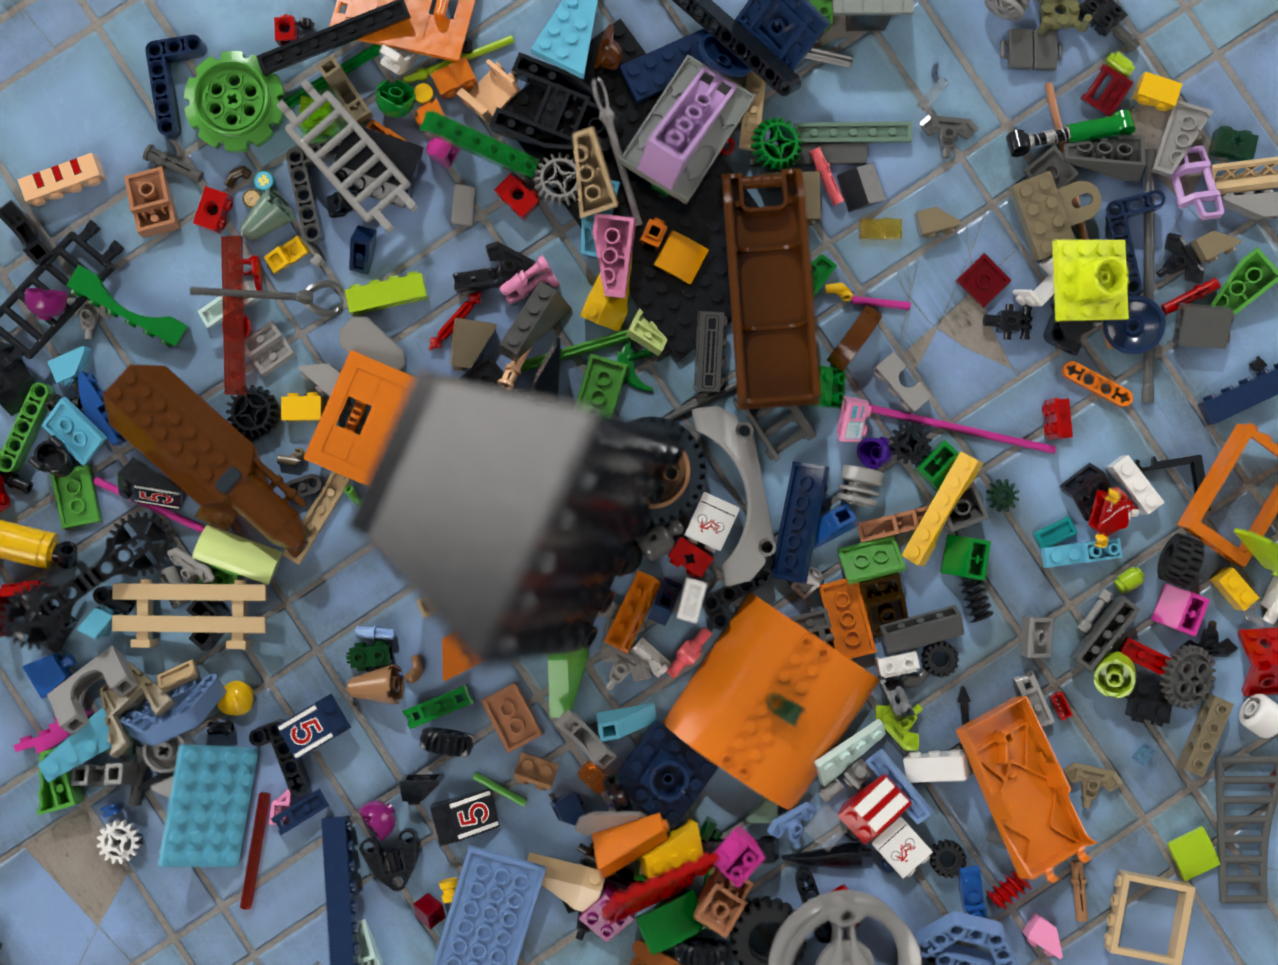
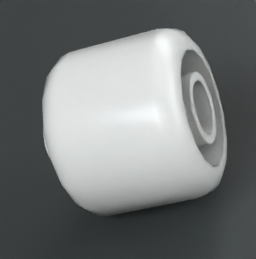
M1263 694L1250 696L1239 710L1238 717L1240 723L1261 738H1270L1278 734V704Z

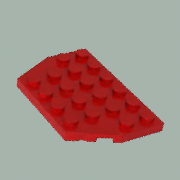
M708 852L704 853L695 862L691 860L686 861L677 870L671 868L665 871L664 875L659 878L655 875L646 880V883L641 886L639 883L631 886L628 892L622 893V891L613 894L611 900L605 903L606 906L601 911L604 920H607L610 924L616 923L677 895L693 884V880L698 874L700 877L707 874L714 864L720 860L716 852L710 855Z

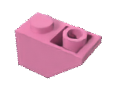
M1034 912L1022 931L1027 937L1026 941L1034 947L1037 945L1043 948L1042 951L1051 958L1055 955L1061 959L1063 955L1057 928Z

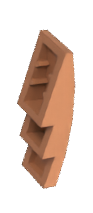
M929 506L859 522L857 529L860 541L865 542L917 529Z

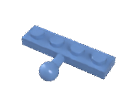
M882 748L865 761L878 777L885 773L912 801V804L905 811L916 824L932 815L934 811Z

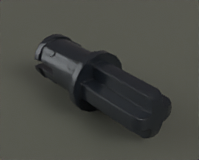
M0 471L4 483L9 488H16L26 494L30 493L33 489V482L19 477L17 473L12 474Z

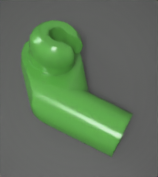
M347 485L344 488V492L357 506L361 496L352 485Z

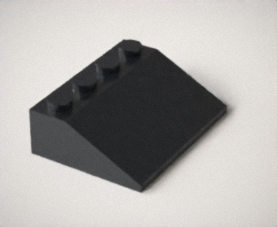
M361 126L408 179L410 187L405 192L412 199L424 147ZM355 131L341 141L334 163L361 140ZM366 146L334 175L342 183L370 159L374 153ZM381 161L377 162L348 189L361 193L387 170L386 166ZM392 176L375 190L370 197L383 200L400 185V182ZM399 197L391 203L402 208L406 207V204Z

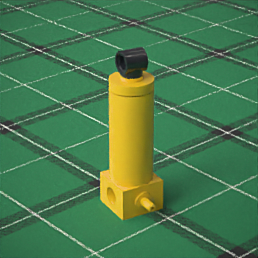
M0 520V559L47 570L54 561L63 569H70L77 565L78 551L75 543L71 541L59 543V534Z

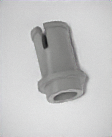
M836 778L827 787L821 788V792L818 794L825 803L831 802V798L844 789V786Z

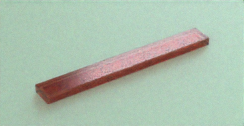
M221 236L222 289L244 290L243 237ZM222 296L225 395H246L244 298Z

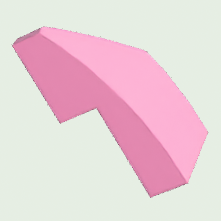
M289 789L272 802L269 819L270 825H276V823L273 824L272 817L292 806V794ZM288 816L282 818L286 825L291 823Z

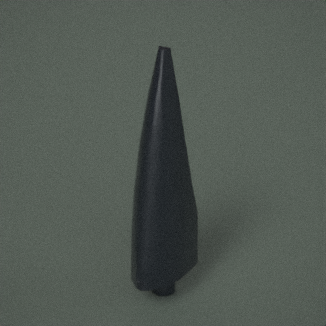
M593 841L588 847L580 843L577 850L583 855L579 863L598 870ZM625 866L607 877L629 887L637 883L640 886L645 884L643 881L633 880L634 874Z
M860 842L840 843L812 851L782 855V859L799 864L842 869L862 868V857H872L871 848L861 849Z

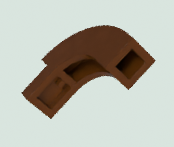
M866 305L853 325L833 349L827 361L840 371H843L874 331L882 315Z

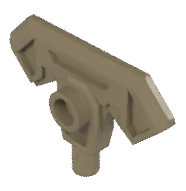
M1075 762L1063 769L1071 784L1081 781V796L1084 797L1082 807L1090 809L1092 799H1096L1101 785L1108 792H1111L1122 784V780L1116 771Z

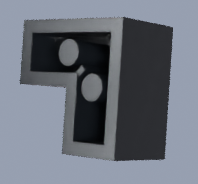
M194 600L186 609L192 616H232L215 600ZM193 632L188 639L202 651L213 649L225 633Z

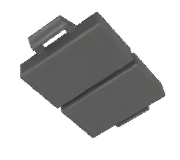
M1011 28L1008 30V40L1000 42V57L1008 60V69L1055 71L1057 69V61L1062 60V43H1057L1056 30H1047L1043 35H1040L1038 30ZM1005 44H1008V55H1005Z

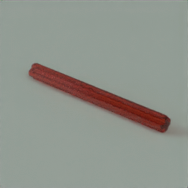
M261 792L258 796L240 902V909L249 910L252 907L271 796L268 792Z

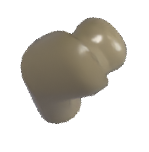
M298 447L294 449L295 451L290 456L279 454L277 464L297 466L304 460V449Z

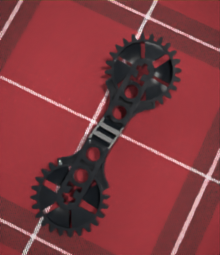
M136 512L135 518L128 514L127 521L120 518L121 525L113 524L117 530L109 531L113 537L106 538L102 557L82 573L63 585L48 586L39 584L37 590H35L34 585H30V591H27L25 587H22L21 594L14 591L15 598L7 597L11 603L2 605L7 611L0 612L1 615L6 616L5 619L0 620V623H6L7 625L2 628V631L9 630L6 638L13 636L12 643L15 644L20 641V648L28 644V650H31L33 645H36V648L40 650L41 644L48 648V641L50 640L56 644L55 637L62 638L63 635L60 631L68 630L63 625L64 623L71 622L72 609L75 603L84 595L113 576L129 575L137 577L139 571H141L142 576H145L146 570L150 574H154V567L157 570H161L160 563L167 564L164 558H169L167 552L174 548L169 546V543L173 542L174 539H168L172 531H165L168 524L161 526L160 524L163 519L155 521L154 514L148 518L147 512L142 517H140L139 512ZM151 522L152 524L147 534L145 535L144 533L148 526V523ZM126 523L137 534L136 536H130L124 527ZM137 539L145 542L143 544L144 549L142 547L134 551L131 549L138 544ZM165 540V543L152 544V541ZM122 550L129 554L128 560L124 562L118 557L119 552ZM150 551L157 561L156 564L153 565L145 555L146 552ZM104 562L111 564L112 570L110 573L106 574L101 570ZM66 588H74L76 595L73 598H67L65 596ZM22 596L31 608L26 610L18 598ZM51 599H55L59 603L58 608L54 611L49 610L47 607V603ZM42 605L44 611L47 612L49 615L46 617L44 613L41 616H39L40 621L38 623L37 621L31 622V613L34 612L35 614H37L40 611H42V609L39 608ZM62 612V616L55 617L57 614ZM24 617V621L8 622L9 618ZM44 624L53 636L49 638L40 626ZM30 626L32 627V629L28 635L27 640L24 641L23 638Z

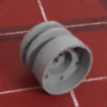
M1030 0L984 1L986 8L990 12L1009 21L1021 20L1024 11L1028 7L1027 2H1030Z
M843 465L840 478L849 481L848 485H839V489L847 492L846 494L837 493L836 498L848 504L861 507L877 506L878 501L870 499V496L879 497L880 494L873 491L872 486H882L884 473L862 467Z

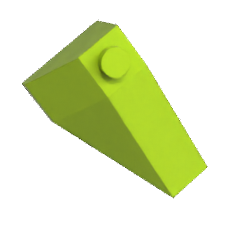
M1235 528L1234 533L1265 569L1272 571V576L1278 578V544L1253 532Z

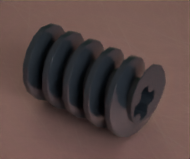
M975 579L959 584V586H965L961 593L968 595L963 601H970V604L965 606L966 609H972L968 613V616L974 617L970 623L988 619L994 614L993 611L987 610L991 607V604L984 603L989 599V596L982 595L987 591L986 588H980L984 584L983 580Z

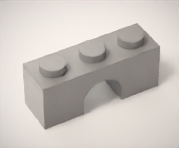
M892 352L873 368L875 371L874 375L880 382L884 381L888 386L886 388L893 397L896 396L901 401L899 404L904 411L913 413L932 396L920 382H917L910 388L901 385L899 374L907 366L895 352Z

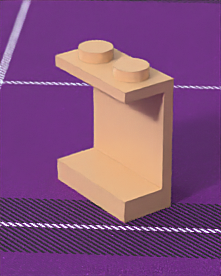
M488 59L486 63L491 70L469 93L461 88L456 94L466 106L489 124L496 107L503 109L520 91V88L517 85L518 80L511 73L507 75L504 72L505 69L498 62L494 64Z

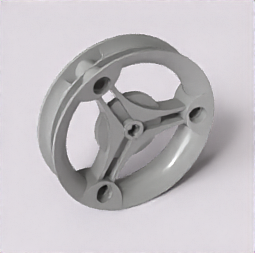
M839 890L819 895L807 901L787 918L774 939L768 965H792L796 952L805 938L814 929L828 920L833 924L831 942L820 953L816 965H874L871 952L863 943L856 940L855 923L862 920L865 916L878 920L890 931L897 946L898 965H922L919 946L912 931L886 903L865 892ZM842 926H845L846 929L845 939H842Z

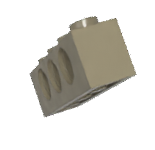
M1210 694L1205 696L1206 700L1201 705L1176 765L1201 777H1204L1234 706L1233 703Z

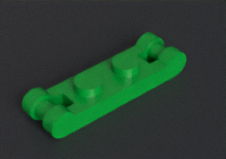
M468 684L403 710V715L407 717L409 722L407 723L409 729L475 703L474 698L469 694ZM461 694L463 701L458 703L456 695ZM418 711L420 718L416 720L414 713Z

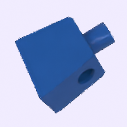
M54 653L26 664L22 668L41 699L48 697V693L73 675L69 668L77 662L72 654H68L63 658L60 653Z

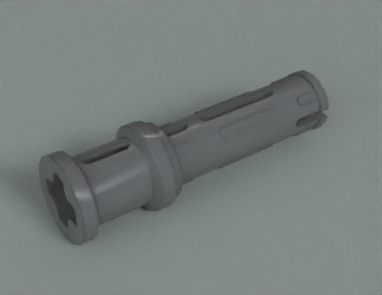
M149 144L144 151L143 159L145 161L150 160L158 164V167L162 166L163 168L173 170L198 184L203 179L204 173L172 158L167 151L162 152L152 144Z

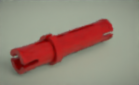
M1212 278L1202 285L1197 284L1192 290L1161 304V309L1165 315H1169L1178 310L1179 303L1190 304L1198 299L1202 300L1207 294L1220 289V283L1216 278Z

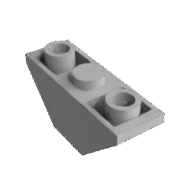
M330 364L301 365L298 368L303 372L301 376L309 383L313 381L317 385L315 388L321 394L325 395L327 393L329 396L331 395L340 375V372ZM349 398L344 406L346 409L349 406Z

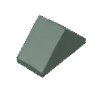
M765 797L745 818L749 823L771 824L772 820L777 818L778 805Z

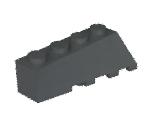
M540 281L501 340L498 352L516 362L537 340L542 338L550 328L568 314L572 308L556 290Z

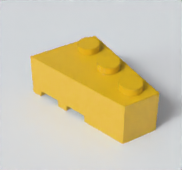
M688 819L685 821V824L669 832L667 841L639 857L642 873L651 878L655 875H663L665 871L671 868L677 870L686 861H697V858L703 854L698 823Z

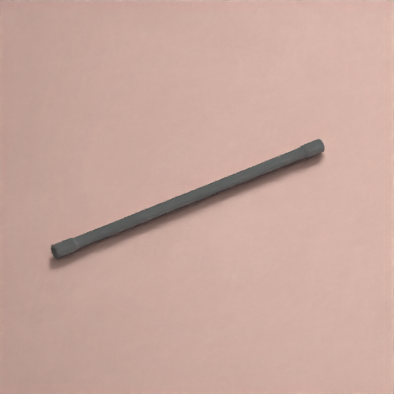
M1145 149L1144 193L1155 190V173L1151 172L1156 157V149ZM1155 196L1150 198V202L1155 205ZM1155 211L1144 214V297L1153 301ZM1154 348L1143 353L1142 403H1154Z

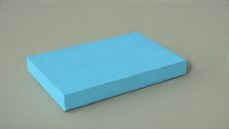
M66 397L59 400L41 425L50 435H55L64 442L68 452L82 466L89 464L108 438Z

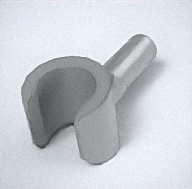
M309 241L305 242V245L314 256L310 261L320 268L324 263V258L315 251Z

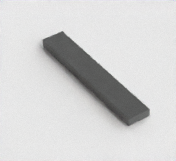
M867 143L801 144L799 147L803 150L798 153L800 158L795 160L793 166L814 165L809 152L818 147H821L823 155L830 165L867 164ZM789 147L783 150L782 159L788 155ZM749 150L750 167L762 166V161L756 162L759 157L757 155L752 156L754 151Z

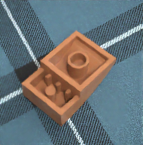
M162 166L124 176L130 211L134 214L137 233L142 238L181 228L173 195Z
M714 866L701 892L694 918L724 938H727L747 904L744 900L754 883L746 879L738 888L724 873Z

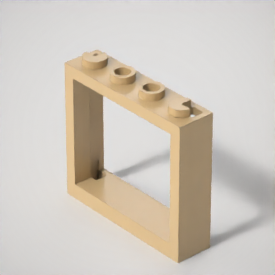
M1118 869L1117 878L1114 879L1115 891L1110 899L1111 913L1107 916L1108 929L1103 937L1105 939L1104 947L1114 954L1170 965H1182L1195 887L1186 882ZM1130 881L1179 890L1167 955L1118 946Z

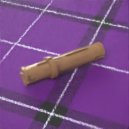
M1079 859L1070 860L1072 870L1070 881L1073 884L1075 918L1076 921L1085 922L1089 920L1085 890L1087 879L1084 877L1083 862Z

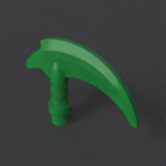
M628 340L621 353L618 352L617 362L628 365L624 379L637 389L653 391L652 387L644 384L636 375L634 360L644 357L649 358L656 354L647 348L639 352H633L630 349L631 341Z

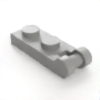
M1032 670L1026 672V675L1022 677L1017 676L1013 678L1020 696L1028 697L1041 727L1054 723L1053 716ZM1030 682L1031 687L1025 689L1024 684Z

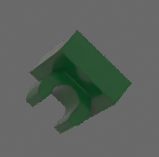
M707 816L699 830L700 838L706 842L709 841L710 837L719 840L722 835L720 830L716 828L717 823L715 820Z

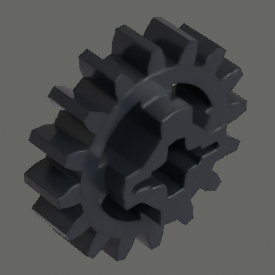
M909 422L905 423V427L901 424L898 425L899 431L892 430L895 436L889 437V440L893 441V444L889 446L894 449L891 454H897L896 460L903 459V464H907L909 460L911 464H915L916 459L922 462V455L927 457L929 454L926 450L932 449L928 445V442H931L932 439H927L926 437L930 432H923V425L917 428V422H914L912 426H910ZM914 431L917 432L921 436V438H918L916 435H914ZM903 433V439L898 441L899 436ZM909 438L910 441H914V445H912L911 447L910 445H906V442L909 441ZM922 445L921 451L916 455L918 447ZM899 448H902L904 451H906V454H907L908 456L904 455V454L899 450Z

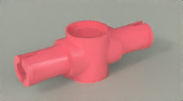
M703 626L693 639L686 640L676 651V659L668 667L666 673L674 679L685 666H691L702 654L701 647L712 633Z

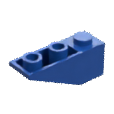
M848 503L830 511L819 519L813 550L858 527L857 519Z

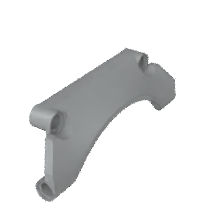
M718 406L693 409L695 430L711 438L728 453L740 472L746 491L747 515L744 530L735 550L722 564L725 586L751 581L765 565V557L773 555L776 551L753 426L748 422L739 423L737 416ZM742 426H747L750 430V434L746 437L741 436L739 433V428ZM766 541L772 544V550L768 553L763 552L761 549L762 544Z

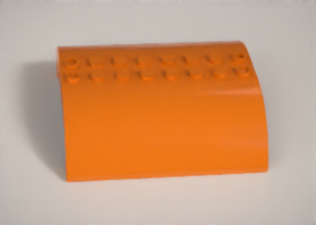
M749 593L662 723L697 752L777 805L787 810H792L797 806L818 774L814 762L837 746L880 679L754 594Z

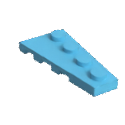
M103 707L88 719L89 723L74 735H70L38 764L47 782L112 747L108 743L109 727L105 725V717L107 715Z

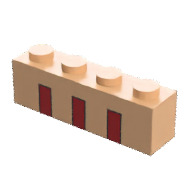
M89 153L17 180L25 202L33 206H41L46 203L45 201L63 198L64 194L80 192L86 186H97L101 181L106 180V176L99 157Z

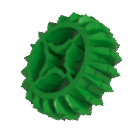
M773 117L771 120L767 118L764 120V123H759L758 128L754 129L753 133L755 135L750 140L755 143L751 144L750 148L755 149L752 156L757 155L759 157L756 162H763L762 168L768 165L769 171L774 170V168L776 171H781L782 168L788 169L789 165L793 166L795 160L800 158L798 153L802 152L803 149L799 145L803 141L798 140L801 133L796 134L797 126L790 127L791 121L785 123L784 118H780L779 121L777 117ZM771 130L770 140L763 142L765 133ZM776 141V143H778L781 146L777 147V145L775 146L773 142ZM789 147L788 155L782 159L783 150Z

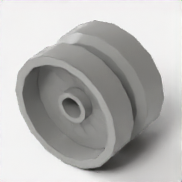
M186 731L155 746L144 743L143 758L152 770L159 773H170L176 768L180 744L194 745V740L191 734Z

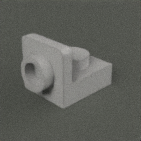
M810 565L807 584L793 582L790 587L805 600L821 585L824 578L817 568H813Z
M860 757L843 772L846 776L843 780L850 788L855 786L859 790L861 788L859 785L874 772Z

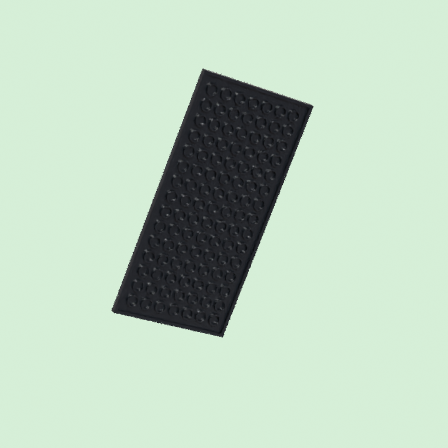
M620 18L613 23V39L622 48V59L616 70L607 69L602 66L594 68V62L604 33L602 31L590 41L584 79L581 80L591 88L593 79L596 80V91L605 99L601 84L597 80L599 77L606 88L609 103L622 114L616 135L623 155L663 92L641 102H635L619 71V66L645 55L646 52ZM529 84L519 91L503 110L534 121L546 90ZM517 141L526 154L539 159V163L544 165L545 157L549 161L552 160L551 154H554L555 158H558V153H562V158H565L566 154H570V161L575 157L574 150L542 148ZM610 145L608 152L602 153L611 180L620 182L617 195L619 205L614 207L612 215L632 218L614 152ZM720 153L687 204H684L670 194L666 196L651 188L649 181L626 167L642 221V225L636 226L629 295L643 311L648 321H653L658 330L667 338L666 345L678 361L696 349L698 311L724 312V316H727V326L732 323L721 174L734 172ZM559 166L564 172H574L567 166ZM554 168L550 169L546 174V181L554 175ZM557 172V174H558L557 179H558V180H555V181H559V182L561 183V185H562V188H564V186H563V182H564V181H563L562 177L560 176L559 172ZM577 178L568 183L566 187L568 192L575 186ZM552 188L555 194H562L559 188ZM747 189L743 190L745 206L748 208L759 207ZM575 195L577 202H574L572 198L569 199V206H567L566 201L562 202L579 227L582 228L578 195ZM659 218L665 221V225L668 226L658 251L650 244H640V239L649 219ZM652 226L649 234L658 237L660 229ZM671 230L709 249L691 284H687L653 265Z

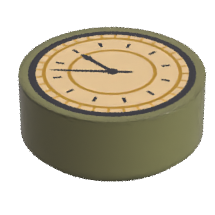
M248 189L244 192L242 201L246 207L252 209L262 194L256 189Z

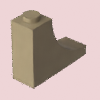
M781 172L760 173V176L781 174ZM802 172L807 225L813 226L821 219L820 172ZM774 187L782 192V187Z

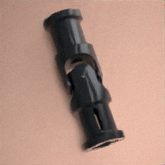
M614 773L607 775L603 779V786L608 789V796L612 800L616 812H635L632 809L633 805L624 786L620 784L619 775Z

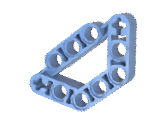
M211 674L205 677L199 684L192 680L166 692L175 703L163 715L155 714L147 700L143 704L145 710L140 712L130 711L121 718L120 722L131 737L148 745L155 746L198 726L225 695L226 689L217 675Z
M953 911L914 934L921 957H935L937 965H1018L1016 954L1006 931L998 921ZM961 940L989 947L993 957L988 952L953 943Z

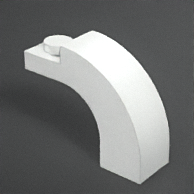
M383 44L380 53L384 57L380 64L397 75H402L415 64L421 54L395 48L391 49Z

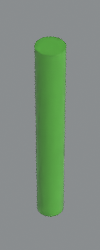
M475 772L472 777L475 781L520 806H525L526 799L478 772Z

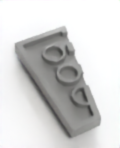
M1177 100L1176 106L1170 111L1151 172L1170 178L1213 113V110Z

